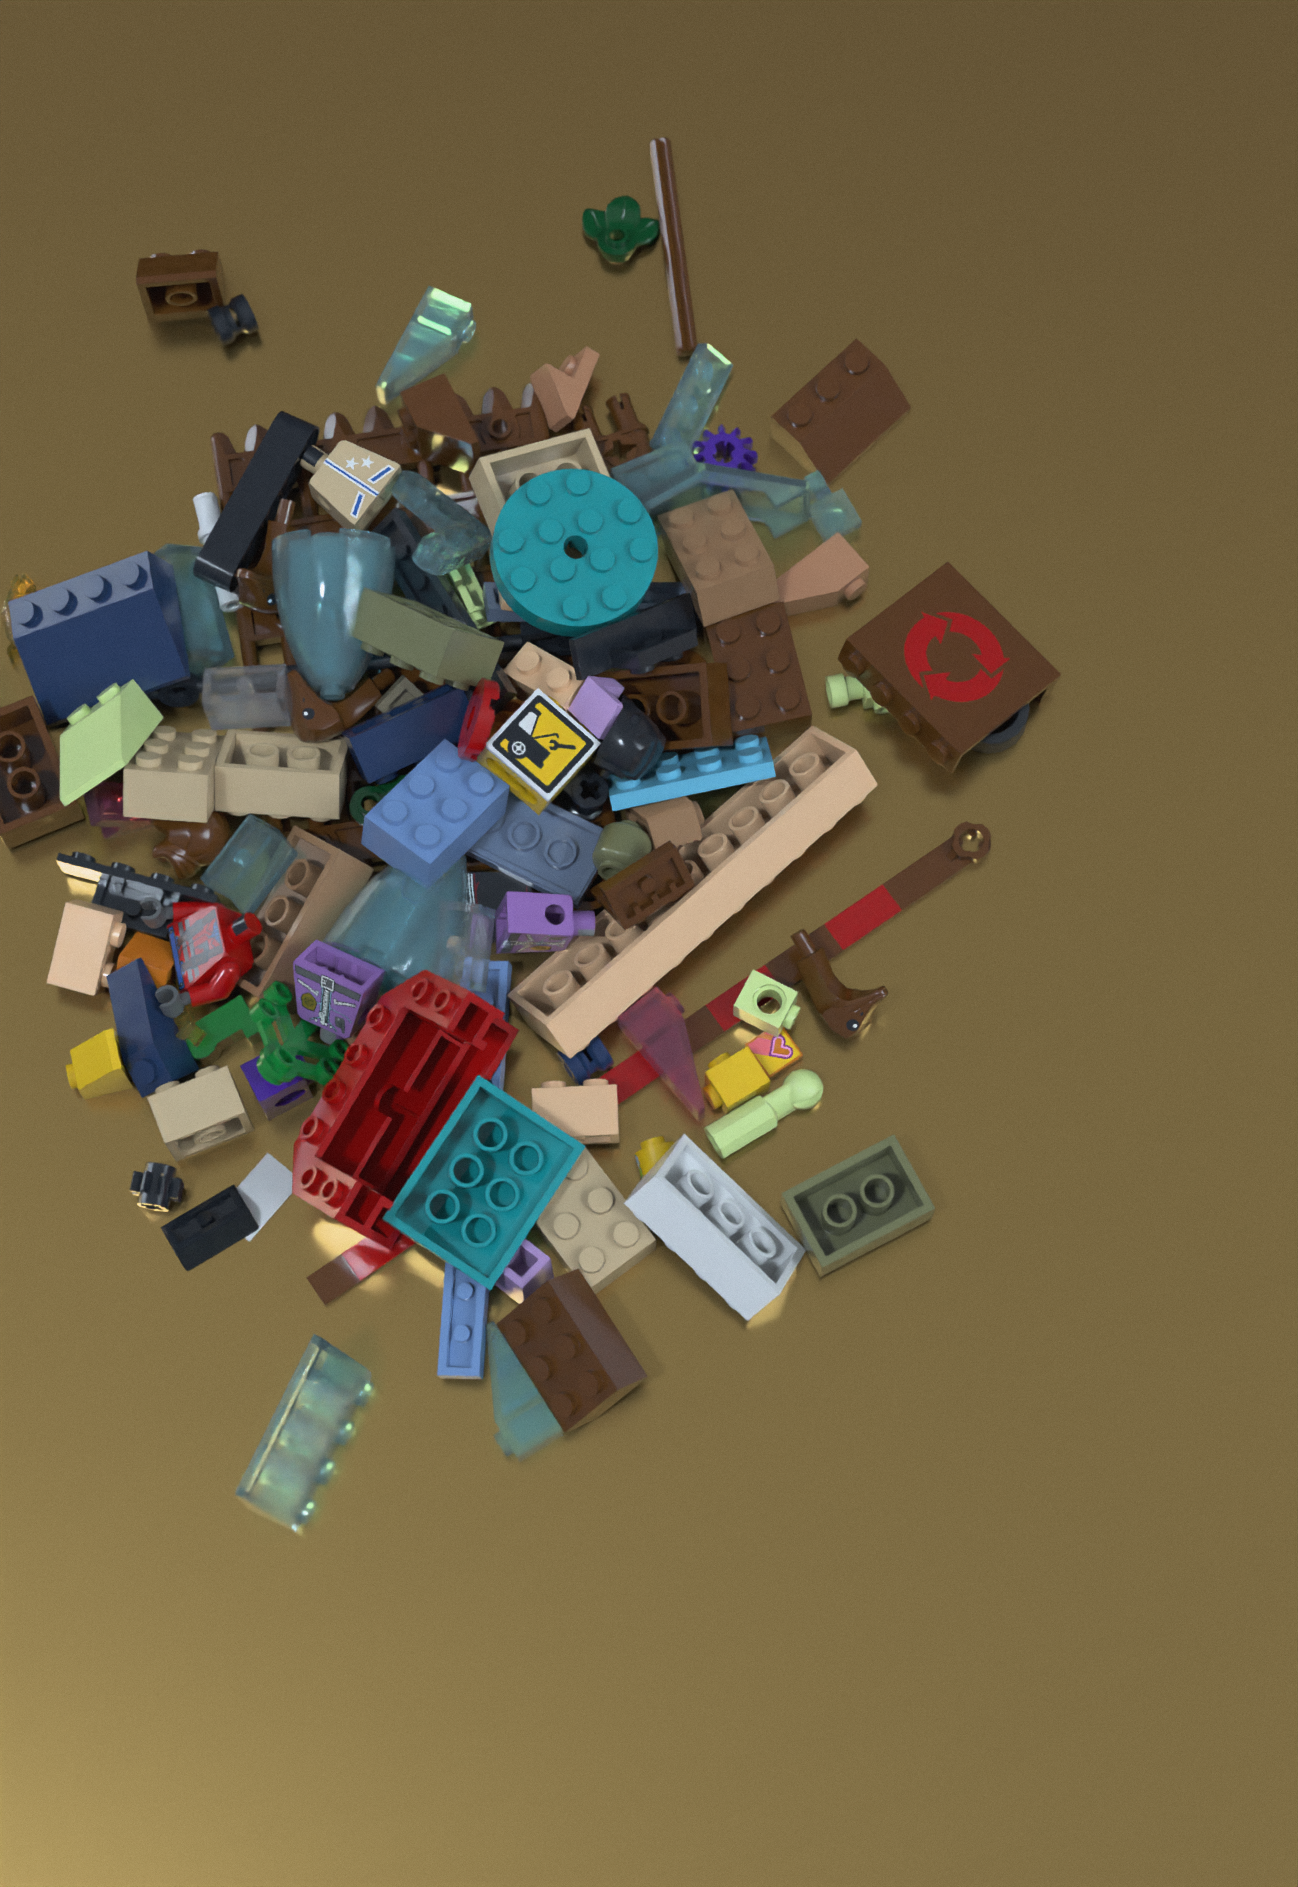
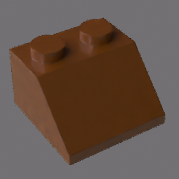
M199 249L184 255L156 253L149 258H139L136 286L147 319L207 314L206 310L216 305L225 306L223 267L218 251L210 252Z
M445 373L400 392L402 408L398 409L397 412L402 422L400 429L408 447L416 446L424 460L471 474L478 459L481 457L479 440Z

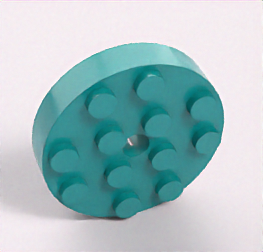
M561 469L547 472L529 480L518 488L507 500L498 516L490 546L492 575L501 596L508 606L532 626L552 634L577 637L631 615L646 596L658 560V542L655 527L640 500L616 480L584 469ZM569 544V548L579 550L584 557L579 559L571 558L564 550L567 549Z

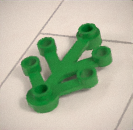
M274 981L264 991V998H261L249 1010L250 1016L256 1023L264 1044V1048L260 1051V1058L256 1063L257 1069L262 1077L273 1085L290 1082L298 1076L317 1081L325 1086L337 1072L344 1060V1055L349 1045L340 1039H336L329 1046L308 1041L314 1030L320 1031L321 1027L300 1017L301 1020L294 1028L286 1006L293 998L292 993L284 983ZM276 1021L283 1040L282 1045H280L272 1023ZM297 1054L319 1061L314 1065L297 1060L295 1056Z

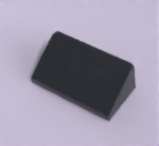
M233 1184L160 1228L181 1264L188 1271L257 1231L259 1226Z

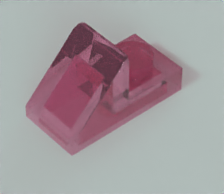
M101 782L83 794L91 826L101 827L104 839H112L155 827L151 824V819L123 817V783Z

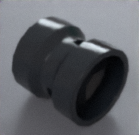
M242 293L231 298L230 303L223 307L216 305L206 310L210 323L222 346L234 342L236 336L241 333L251 334L259 330L253 311Z

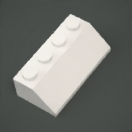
M685 1134L670 1147L638 1182L624 1203L637 1219L644 1222L655 1232L670 1250L676 1252L695 1271L699 1278L706 1281L725 1299L731 1308L737 1310L747 1321L781 1293L806 1251L800 1243Z

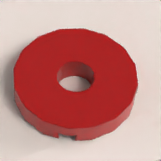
M482 677L473 692L459 737L458 757L460 759L474 762L486 746L496 716L494 715L495 710L490 706L491 699L497 700L500 696V686L497 681Z

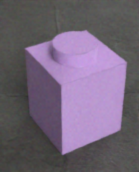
M525 1238L495 1285L517 1303L521 1304L547 1280L554 1278L551 1258Z

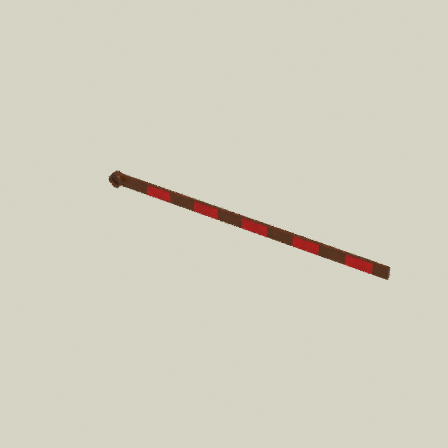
M967 821L959 824L954 829L951 838L810 933L808 936L816 949L823 947L828 961H832L969 866L982 863L988 857L991 849V834L983 824H972ZM967 835L969 839L979 838L981 842L977 846L978 851H965L962 848V837ZM793 945L756 971L789 988H793L803 981L796 962L802 957L795 945ZM749 976L599 1077L598 1079L608 1080V1085L617 1084L618 1107L743 1022V1020L733 1015V1006ZM765 997L758 1002L757 1006L759 1009H762L775 999ZM400 1233L390 1250L378 1242L365 1237L306 1278L327 1307L412 1249L417 1243Z

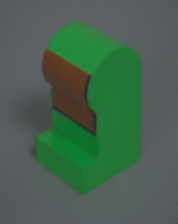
M241 995L185 1029L182 1037L197 1064L209 1065L214 1063L220 1057L222 1050L227 1049L245 1037L252 1046L262 1041L258 1027L250 1016V1008Z

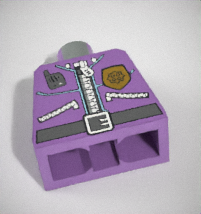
M507 891L495 912L496 953L563 951L573 936H594L595 913L594 911H573V899L570 895Z
M316 939L293 962L297 1012L302 1019L321 1027L320 1038L327 1044H331L336 1039L344 1041L345 1038H351L366 1023L367 1015L375 1005L385 970Z

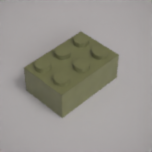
M366 587L363 589L347 632L348 635L362 641L361 649L382 657L386 653V655L391 657L389 662L398 667L413 671L415 666L417 670L421 671L419 677L439 685H443L445 680L446 684L464 691H468L470 685L477 686L482 677L491 680L505 643L418 601Z
M894 1134L781 1193L780 1199L784 1212L820 1277L932 1219L935 1211L931 1199Z

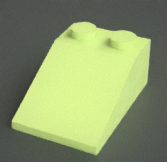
M134 679L122 687H119L117 683H113L97 696L99 702L89 708L85 703L66 718L70 724L60 735V801L64 806H67L126 766L164 718Z

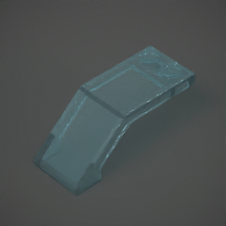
M697 462L640 494L637 498L651 517L656 535L658 536L661 534L658 515L733 489L749 520L765 523L776 539L809 520L811 487L806 480Z

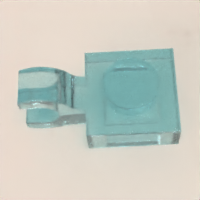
M819 470L804 477L806 483L803 484V487L809 498L814 502L807 506L806 512L824 542L837 532L843 537L861 527L862 520L843 488L831 493Z

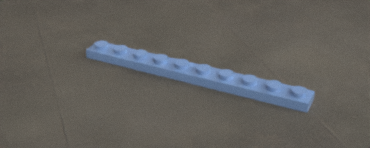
M468 961L466 989L504 1012L503 1020L508 1022L510 999L507 995L511 989L512 965L509 961ZM506 1054L489 1081L502 1091L504 1088ZM446 1262L437 1376L450 1379H483L489 1289Z

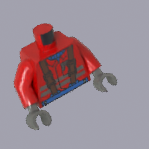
M154 897L144 898L140 902L144 910H157L151 916H141V919L148 927L156 929L161 927L167 919H173V923L167 926L179 993L171 985H165L157 989L155 996L159 1003H164L159 1006L162 1013L169 1018H176L183 1012L184 1005L190 1004L191 1008L228 998L238 980L252 968L254 963L250 940L262 931V925L255 914L246 912L242 915L227 909L224 904L216 902H172V907H163L159 900Z

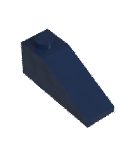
M140 957L106 976L122 1060L141 1097L143 1098L154 1093L156 1088L165 1083L179 1081L199 1070L174 1019L162 1013L159 1006L164 1003H159L155 996L157 987L142 958Z

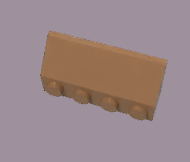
M294 825L246 911L255 914L262 925V931L250 940L254 958L253 966L236 984L261 999L264 998V991L274 981L284 983L290 989L293 996L286 1006L289 1014L294 1015L297 1010L293 970L294 960L316 939L330 946L333 945L340 930L345 926L347 918L360 894L366 888L374 868Z

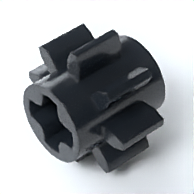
M147 1162L144 1173L133 1171L129 1191H132L133 1195L139 1196L137 1205L155 1211H168L170 1201L180 1203L184 1183L182 1179L175 1178L177 1169L162 1163Z

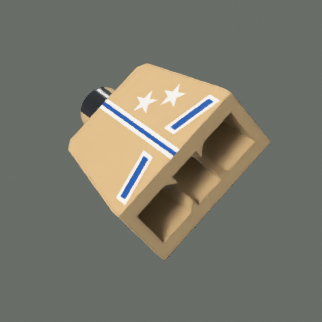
M346 440L340 441L330 455L312 445L305 451L300 461L302 467L314 474L309 481V488L313 499L358 540L403 482L401 466L398 463Z

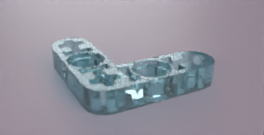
M408 470L402 471L391 489L392 495L436 531L424 536L412 554L414 563L420 569L429 574L440 576L476 561L486 554L491 545L492 534L484 524L420 474Z

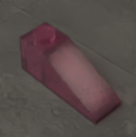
M656 986L618 1017V1025L625 1036L699 1122L705 1117V1105L684 1017L681 1015L685 1012V1009L671 992L664 995Z

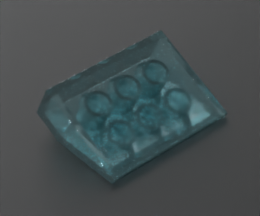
M313 1334L235 1492V1495L250 1511L295 1532L300 1523L307 1525L317 1505V1501L312 1500L319 1484L326 1486L336 1466V1462L331 1459L338 1445L345 1446L349 1441L355 1427V1423L350 1420L357 1406L364 1407L374 1388V1384L369 1382L372 1375L367 1368L315 1334Z

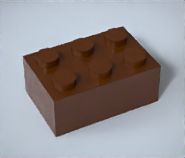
M784 602L764 605L704 627L703 636L710 663H727L733 743L735 739L745 735H757L758 738L767 737V740L802 733L811 727L812 711Z
M705 662L655 667L654 670L643 674H630V670L601 672L594 675L595 677L614 678L624 687L622 694L631 699L658 726L665 736L666 743L663 751L733 746L727 663Z
M33 695L0 708V837L6 847L11 849L85 818L77 799L67 806H64L60 801V756Z
M579 1268L547 1280L496 1324L565 1433L597 1419L648 1377Z

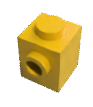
M747 1046L732 1056L729 1052H726L713 1059L707 1065L709 1070L705 1072L706 1086L702 1088L711 1106L714 1109L721 1106L724 1113L728 1114L754 1097L770 1090V1079Z

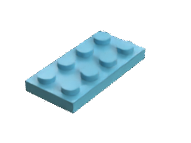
M745 735L735 739L733 746L694 749V752L678 755L676 752L662 753L652 769L640 779L632 780L625 777L620 779L611 774L607 779L612 811L768 779L776 777L767 737L758 738L757 735Z

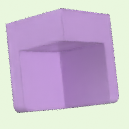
M588 676L568 710L598 739L604 740L623 708V704L618 698L623 692L624 687L614 678Z

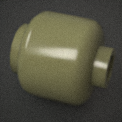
M623 820L610 823L602 829L592 853V862L599 875L604 880H608L652 852V841L648 834L644 832L642 826L634 821Z

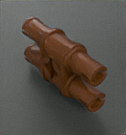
M620 393V402H618L616 395L606 401V407L609 409L617 432L606 436L601 434L591 406H582L584 413L582 417L578 409L575 418L571 421L575 432L590 428L610 478L621 484L637 480L648 510H657L656 502L658 501L661 508L668 505L672 499L659 472L662 468V461L654 452L648 437L650 432L648 427L644 423L639 422L630 395L628 393ZM620 454V457L626 460L620 462L617 456L613 457V455Z

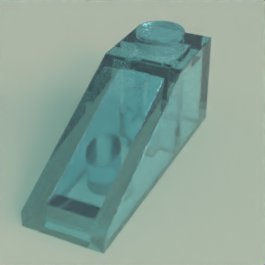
M428 286L376 384L380 403L386 405L400 395V392L410 388L455 356L463 342L468 343L471 340L476 328L472 304Z
M491 1321L486 1325L494 1419L499 1429V1432L494 1434L493 1437L506 1457L514 1453L520 1463L561 1437L563 1433L495 1322Z

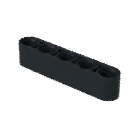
M280 411L277 414L200 550L193 568L194 577L230 593L237 588L236 570L238 568L248 569L267 535L268 520H275L280 499H287L304 468L300 465L302 456L310 446H316L320 433L319 426L284 411Z

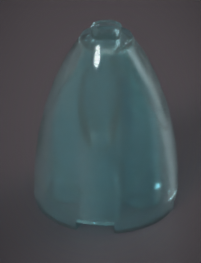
M339 528V533H317L311 537V531L304 529L279 535L272 540V578L281 626L299 671L308 685L315 692L320 693V697L324 700H342L345 698V693L353 691L366 672L374 655L361 649L362 641L352 637L364 587L392 594L396 553L395 547H390V538L363 530Z
M463 855L456 863L443 871L428 885L412 874L398 868H393L388 864L372 877L353 897L338 916L322 942L385 970L379 990L382 993H387L424 969L446 979L457 951L467 906L468 874L466 857Z

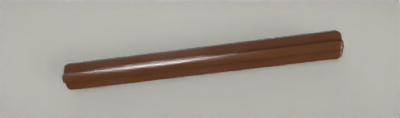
M665 137L655 138L650 141V154L676 353L681 357L693 356L698 351L671 141Z

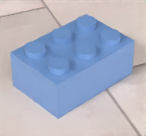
M444 739L364 816L361 844L424 891H427L505 814L510 785L477 761L470 762L460 759L458 757V748Z

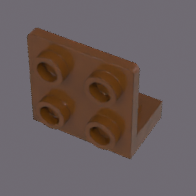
M669 840L608 880L597 884L590 891L596 901L626 930L632 925L643 922L648 915L665 904L679 899L684 892L695 886V883L676 846Z

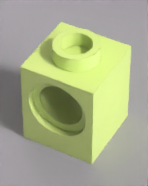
M752 970L733 1006V1015L778 1038L783 1027L789 1030L792 1028L801 1010V1007L795 1005L798 992ZM765 997H772L780 1003L781 1008L773 1014H766L758 1008L757 1004Z

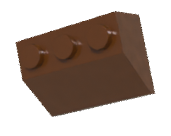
M856 338L771 416L770 436L827 488L909 413L911 406L885 364Z

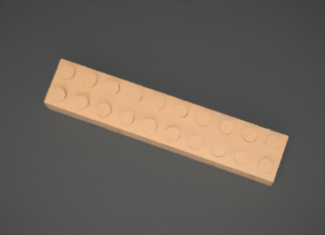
M812 725L773 760L776 777L745 784L704 821L703 825H700L703 835L700 841L694 839L693 843L687 841L685 847L679 845L677 850L695 886L684 892L679 899L665 904L648 915L643 922L632 925L626 930L604 909L595 917L594 936H573L565 950L556 951L507 995L529 1027L570 1059L578 1052L584 1050L593 1038L609 1024L618 1020L629 1006L638 998L647 994L656 982L671 969L677 967L684 957L701 942L710 938L720 925L733 914L739 912L748 900L763 887L773 882L775 877L793 860L801 857L811 844L821 835L830 831L839 819L854 806L860 804L866 798V795L878 786L858 751Z

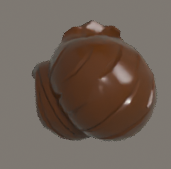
M215 808L207 823L151 819V824L158 831L166 835L163 841L154 846L152 856L162 863L169 862L178 880H186L189 877H193L201 870L202 866L218 863L228 852L231 841L230 826L224 815L220 811H215Z

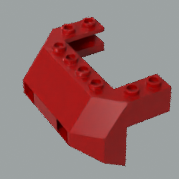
M426 969L383 994L377 1004L369 1011L366 1023L356 1040L347 1048L344 1060L332 1080L325 1085L321 1099L310 1117L303 1122L300 1128V1134L294 1142L292 1194L366 1238L374 1240L391 1250L400 1232L382 1221V1218L388 1209H391L394 1200L477 1076L480 1075L487 1081L491 1080L520 1030L503 1020L504 1012L468 989Z

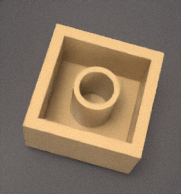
M218 1065L206 1067L195 1074L196 1078L182 1084L179 1081L165 1083L155 1089L156 1094L147 1097L164 1143L175 1161L255 1131L238 1086L228 1066L219 1068Z

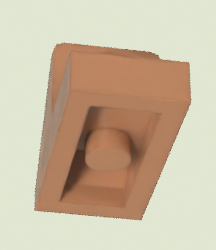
M587 346L575 356L568 355L560 369L546 363L530 376L534 391L544 410L548 426L555 432H558L575 418L600 354Z

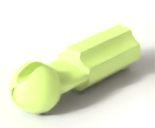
M799 1069L792 1071L779 1088L764 1097L760 1095L754 1097L704 1127L706 1136L721 1159L725 1158L777 1127L778 1120L796 1109L805 1110L813 1108L821 1100L823 1083L819 1076L811 1070Z

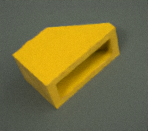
M113 1028L102 1031L70 1050L72 1063L66 1065L68 1081L71 1089L78 1088L84 1099L134 1088L132 1078L122 1060L118 1036Z

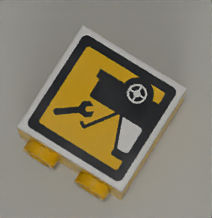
M537 688L486 743L483 752H480L476 761L510 785L509 790L536 814L540 815L587 764L601 743L583 724L577 723L569 716L554 698L545 695Z

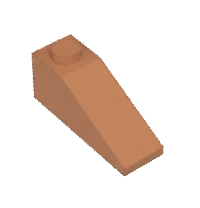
M837 532L776 579L780 600L769 604L784 602L786 614L790 616L837 606L846 598L851 601L866 589L869 566L842 535Z

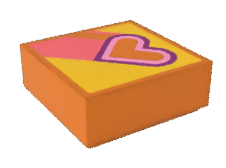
M784 1027L778 1038L764 1031L745 1044V1047H749L770 1080L803 1059L802 1052Z

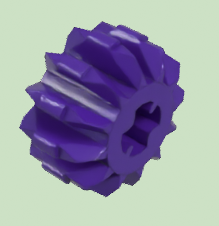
M721 424L718 427L717 435L705 429L702 436L703 441H695L692 445L694 455L690 457V467L696 469L694 479L697 483L707 481L706 489L709 493L717 485L722 486V492L728 491L732 484L742 491L745 487L744 478L752 479L755 476V468L752 465L758 462V453L751 450L753 448L751 437L740 439L741 430L738 427L731 434H727L725 427ZM719 457H724V461H726V459H727V457H728V458L731 459V461H730V462H727V463H723V458H722L721 461L718 462V461H717V458H719Z

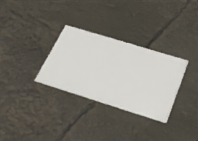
M269 1153L262 1158L236 1188L259 1226L257 1231L245 1237L249 1242L292 1194L293 1173Z

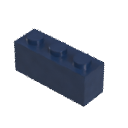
M444 684L343 731L342 735L361 777L369 784L374 781L377 785L383 784L398 776L397 770L410 764L416 767L444 739L458 748L459 737L469 701L464 690Z

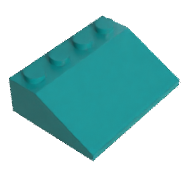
M478 1075L394 1200L391 1209H388L382 1218V1221L485 1288L491 1290L586 1146Z

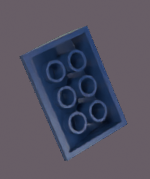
M149 551L139 553L8 602L14 642L45 722L50 727L67 722L66 718L85 703L89 708L99 702L97 696L113 683H117L119 687H122L134 679L146 694L191 678L173 565Z

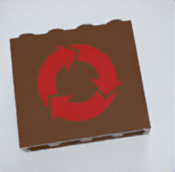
M946 562L849 636L837 658L845 672L849 676L856 678L870 692L872 699L879 706L885 707L898 720L902 730L908 735L913 736L927 750L930 758L935 763L942 765L950 774L955 771L959 761L967 751L1034 698L1040 703L1049 696L1061 676L949 562Z

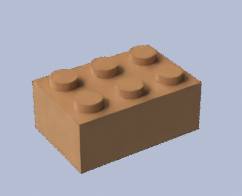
M733 489L657 516L665 552L686 593H690L692 605L704 627L780 600L774 564Z

